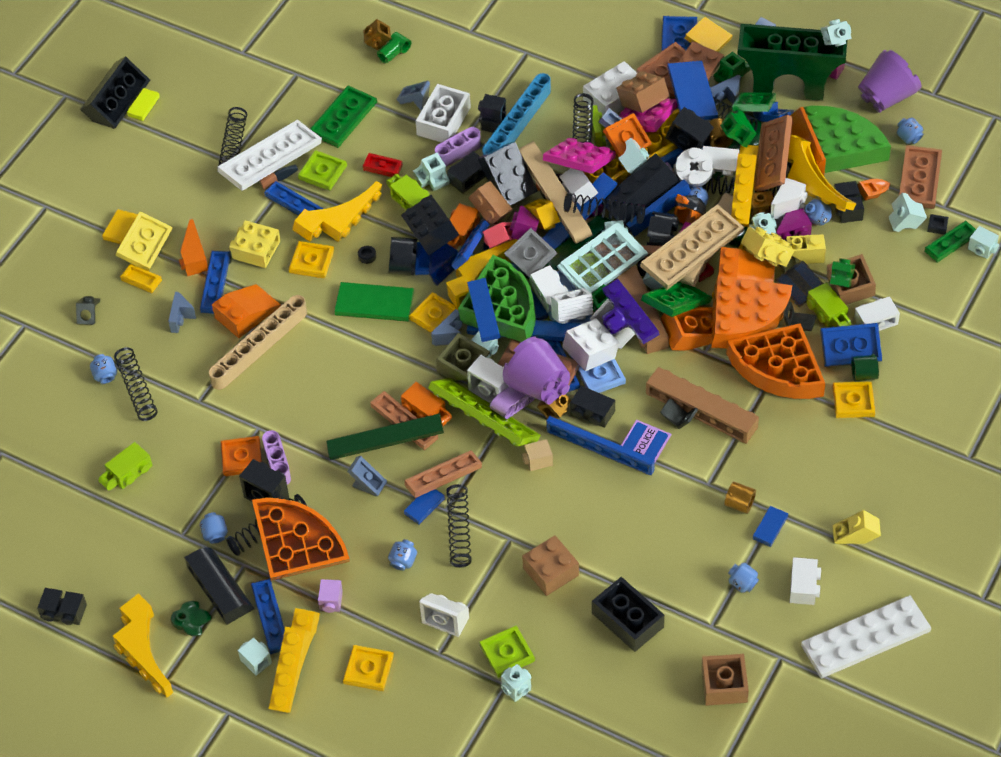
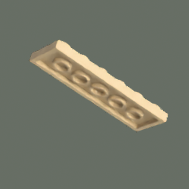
M717 204L643 260L640 267L668 290L720 250L721 247H724L742 233L744 226Z

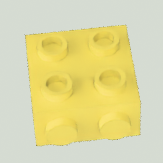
M245 220L242 227L238 228L237 236L229 245L232 259L266 268L280 243L279 230Z
M758 226L756 229L748 227L741 241V244L746 247L745 250L754 254V257L761 261L766 259L774 266L778 267L780 264L787 267L795 251L789 246L790 243L781 239V236L773 232L771 234L766 233V230Z

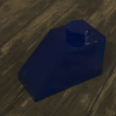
M445 244L430 255L429 275L436 286L455 270L451 265L458 251L449 244Z

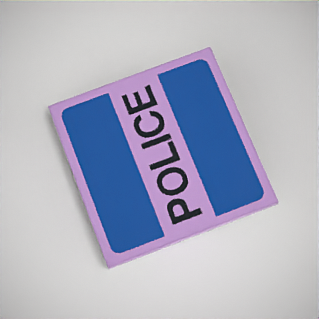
M636 420L621 446L655 459L656 462L672 434Z

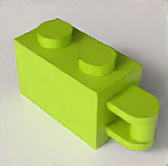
M395 174L386 180V184L390 188L391 198L405 210L413 207L423 198L430 195L426 189H422L417 181L411 179L407 174L403 177Z
M827 282L808 291L806 301L808 308L815 312L818 320L824 323L827 328L832 326H851V321L847 316L848 307Z
M136 442L132 443L105 464L106 472L99 477V483L107 490H112L117 485L122 489L153 466L150 455Z

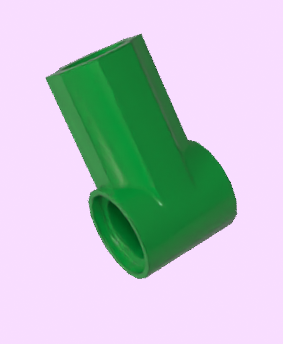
M394 32L389 42L377 51V56L381 62L388 63L400 52L406 53L410 49L412 42L399 32Z

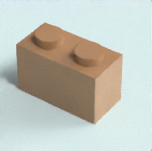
M491 181L479 187L468 197L483 218L490 224V227L505 218L513 210Z

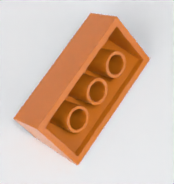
M800 107L790 115L792 117L791 135H796L811 142V152L817 166L824 175L826 158L804 107Z

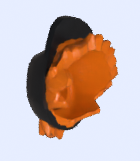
M677 194L674 214L678 217L679 223L684 224L688 222L692 224L706 213L705 203L696 195L681 196Z

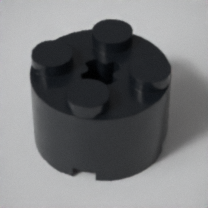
M652 211L653 216L650 218L647 236L650 239L647 242V246H663L674 238L673 231H677L678 217H675V214Z
M391 237L388 273L414 275L417 239Z

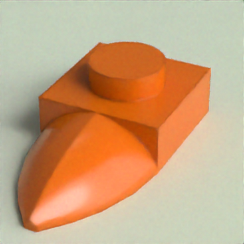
M869 179L859 182L857 186L864 200L878 198L887 191L890 183L882 179Z

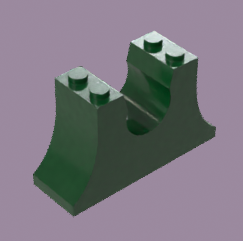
M741 24L737 55L741 56L752 70L753 92L772 93L776 78L782 75H794L804 82L803 92L805 99L823 101L825 84L829 75L838 66L846 63L848 40H845L846 44L835 46V44L825 45L821 30Z

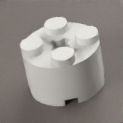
M690 148L682 152L676 161L678 178L680 181L685 180L690 187L705 185L713 173V164L708 153L699 148ZM697 164L698 171H691V165L695 166Z

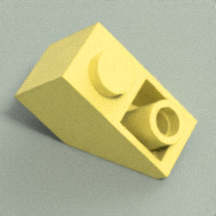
M824 234L786 237V241L790 243L789 246L795 250L792 256L805 264L824 263L826 252Z
M865 510L833 525V537L836 544H866L881 536L879 519Z

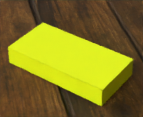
M143 88L127 111V115L144 121L159 99V93Z

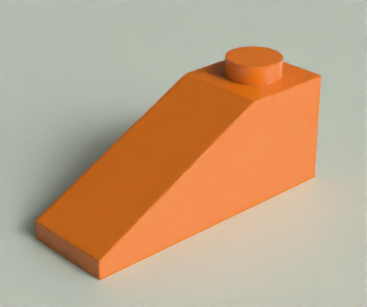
M193 219L189 220L180 251L182 259H179L181 270H185L187 276L208 271L207 260Z

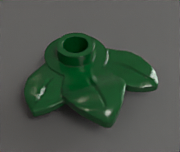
M188 601L182 604L180 610L173 612L171 615L172 625L176 629H183L186 634L191 636L202 635L200 626L212 619L209 612L199 609L198 601Z

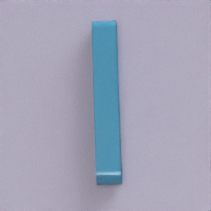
M540 73L533 79L482 149L483 155L507 143L516 141L551 93V79L548 74Z

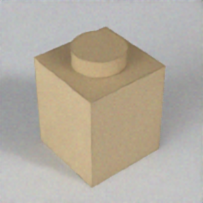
M547 439L524 445L525 453H522L524 464H528L530 471L553 466V454Z

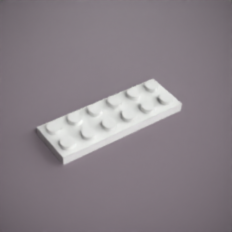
M296 120L218 166V172L243 191L320 145L322 138L299 120Z
M910 595L804 640L801 646L822 679L931 631V626Z

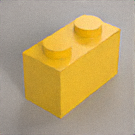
M539 198L524 206L538 218V228L550 230L556 226V223L560 222L552 201Z

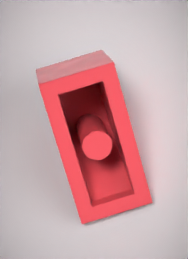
M501 222L483 231L485 244L489 248H493L514 240L511 238L513 231L510 230L512 222Z

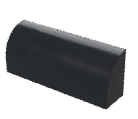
M201 548L184 557L188 570L226 625L255 609L212 548Z

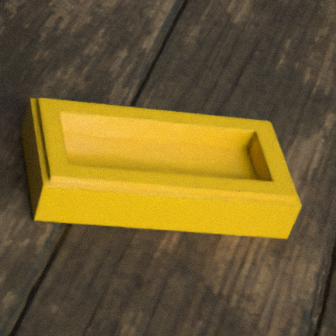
M129 264L120 276L121 281L153 293L162 281L161 276Z

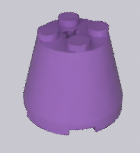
M884 50L879 54L858 88L863 93L861 95L862 99L866 103L871 102L874 104V109L881 113L883 110L917 93L922 85L916 74L913 76L912 71L908 67L909 64L901 56L892 50L888 52Z
M530 337L524 340L513 350L515 354L509 363L504 365L503 380L510 388L547 404H551L561 395L567 394L570 389L568 385L570 372L544 339Z

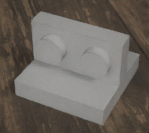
M530 228L504 254L524 276L526 275L530 278L531 274L541 270L557 252Z

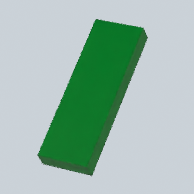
M964 221L925 247L924 252L938 263L968 243L976 229L967 221Z

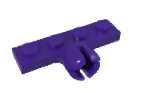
M619 279L602 288L603 293L614 306L612 310L602 315L603 323L607 329H611L609 330L611 334H616L622 329L629 327L643 344L660 335L659 330Z

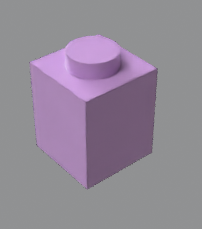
M321 579L318 596L320 611L327 613L340 612L343 593L341 580Z

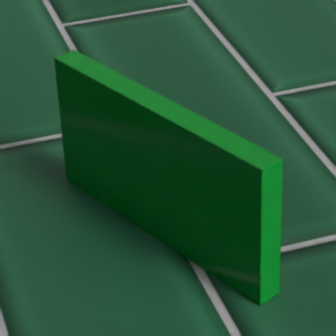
M347 85L310 130L320 136L322 141L339 148L375 106L377 98Z
M741 92L732 105V111L769 112L776 100V93Z
M341 282L334 313L337 316L409 322L414 288Z
M677 282L668 290L662 287L643 294L641 301L673 317L710 303L712 296L696 287Z

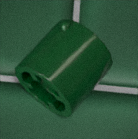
M875 354L851 358V370L855 382L879 378V365Z

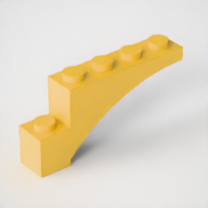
M790 134L788 162L793 164L787 178L806 184L805 191L808 193L807 195L814 198L818 196L823 203L829 205L833 203L836 205V209L844 212L846 209L854 210L856 203L840 194L821 173L811 152V142Z
M740 145V153H738L731 216L745 227H749L759 147L756 145H748L747 147Z
M376 181L358 197L335 207L311 211L304 209L295 219L292 230L309 242L314 237L318 238L322 231L339 242L342 237L346 238L353 225L356 226L359 223L361 215L363 213L366 214L370 210L372 202L379 200L382 195L380 192L382 184Z
M517 239L470 256L468 261L455 270L457 278L446 282L448 296L457 309L469 292L467 282L477 280L492 255L505 259L509 263L511 262L504 253L518 241Z
M138 593L119 608L122 615L120 619L125 626L113 635L115 642L113 646L120 655L124 654L127 657V662L133 668L136 666L139 669V673L144 680L147 681L149 679L153 683L152 687L158 694L162 693L168 698L173 694L171 683L155 663L150 649L149 634L151 618L154 617L151 605Z
M295 608L291 627L285 626L269 709L291 713L301 669L313 636L316 633L320 613Z

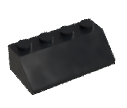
M125 56L113 64L80 110L93 122L115 129L140 92L148 85L150 79Z
M655 153L604 200L606 202L610 199L612 203L617 200L619 205L624 201L626 206L630 202L633 206L637 203L639 205L644 204L646 209L681 181ZM608 201L605 209L610 212L611 204ZM617 202L614 203L612 217L615 220L618 210ZM622 203L620 207L619 219L616 221L623 220V215L625 211L624 203ZM631 204L627 208L625 222L623 221L624 227H627L626 224L630 221L632 213ZM638 205L634 209V217L637 216Z

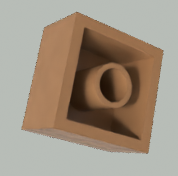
M645 71L637 73L634 78L625 80L620 86L616 87L622 107L641 113L670 97L664 77Z
M863 254L848 258V260H851L850 263L856 264L850 287L830 284L831 288L846 305L875 296L876 284ZM832 264L827 265V279L829 283L832 273Z
M556 535L522 555L523 569L546 596L579 576V562Z
M744 654L702 656L701 670L706 706L748 703L749 688Z

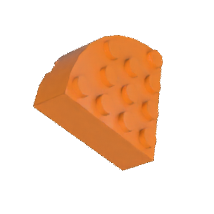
M718 275L713 297L711 348L727 349V340L776 329L779 322L783 319L784 311L790 300L792 285Z
M801 323L727 340L726 354L731 364L752 385L781 397L793 399L824 397L825 381Z
M279 498L252 500L271 581L350 562L346 546L340 535L330 522L314 509L296 501Z

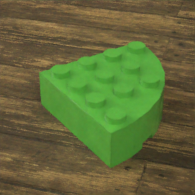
M831 106L804 107L826 158L825 173L889 161L891 145L879 128L866 118L854 112Z
M492 255L477 280L486 278L500 335L523 342L532 336L536 323V310L530 285L525 276L520 271H517L511 263ZM468 292L458 307L460 320L463 324L478 328L470 292Z

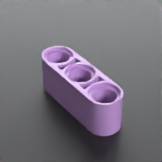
M475 127L467 128L435 147V153L439 154L446 167L480 148L479 129Z
M508 387L492 400L490 409L503 418L508 419L534 401L535 398Z
M267 431L263 434L262 441L269 467L275 471H281L285 475L288 485L291 481V475L280 436L276 431Z

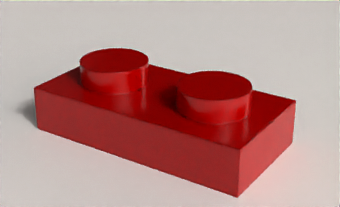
M368 153L363 164V170L393 177L395 174H399L403 162L402 160Z

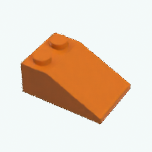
M721 247L718 275L774 283L775 266L767 260L761 261L755 258L753 254L742 249Z
M257 284L227 293L212 304L215 319L239 339L281 306L279 302Z
M697 307L673 317L664 313L660 318L669 336L668 343L671 350L688 351L711 344L713 307Z

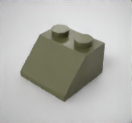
M458 333L436 359L437 372L454 381L468 380V368L480 355L487 357L490 351Z

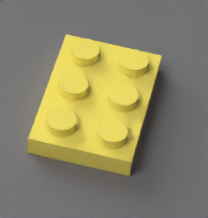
M139 212L115 256L150 271L173 227Z

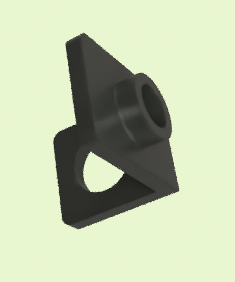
M84 296L76 303L77 324L94 325L96 323L95 306L100 302V298ZM83 310H88L91 313L89 320H84L81 317Z
M788 301L783 314L786 327L801 323L803 331H812L816 315L796 313L792 302Z
M669 399L661 409L660 414L680 429L692 420L698 409L694 408L687 413L672 399Z

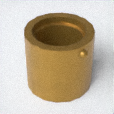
M722 118L709 121L714 127L708 138L711 147L727 148L733 142V139L727 137L720 126L724 121Z
M733 481L728 489L724 505L748 514L755 500L756 489Z

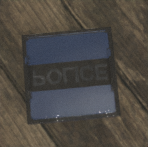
M804 261L797 263L775 279L779 284L792 285L791 299L798 307L806 303L808 291L824 284Z

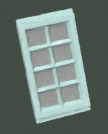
M618 222L560 262L557 268L577 289L585 288L592 294L601 285H607L642 260L648 252Z

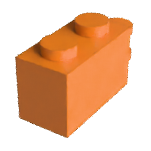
M459 203L457 208L453 209L450 221L459 233V236L443 247L456 251L459 246H463L472 230L480 222V213L476 208Z
M415 382L401 395L402 406L417 418L440 413L443 426L452 419V415L445 408V401L435 396L418 382Z

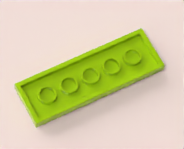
M451 378L431 381L428 389L433 391L435 396L446 399L451 406L462 409L465 415L476 418L481 425L492 428L495 434L506 437L515 446L538 442L541 436L515 418L505 419L490 409L491 403Z

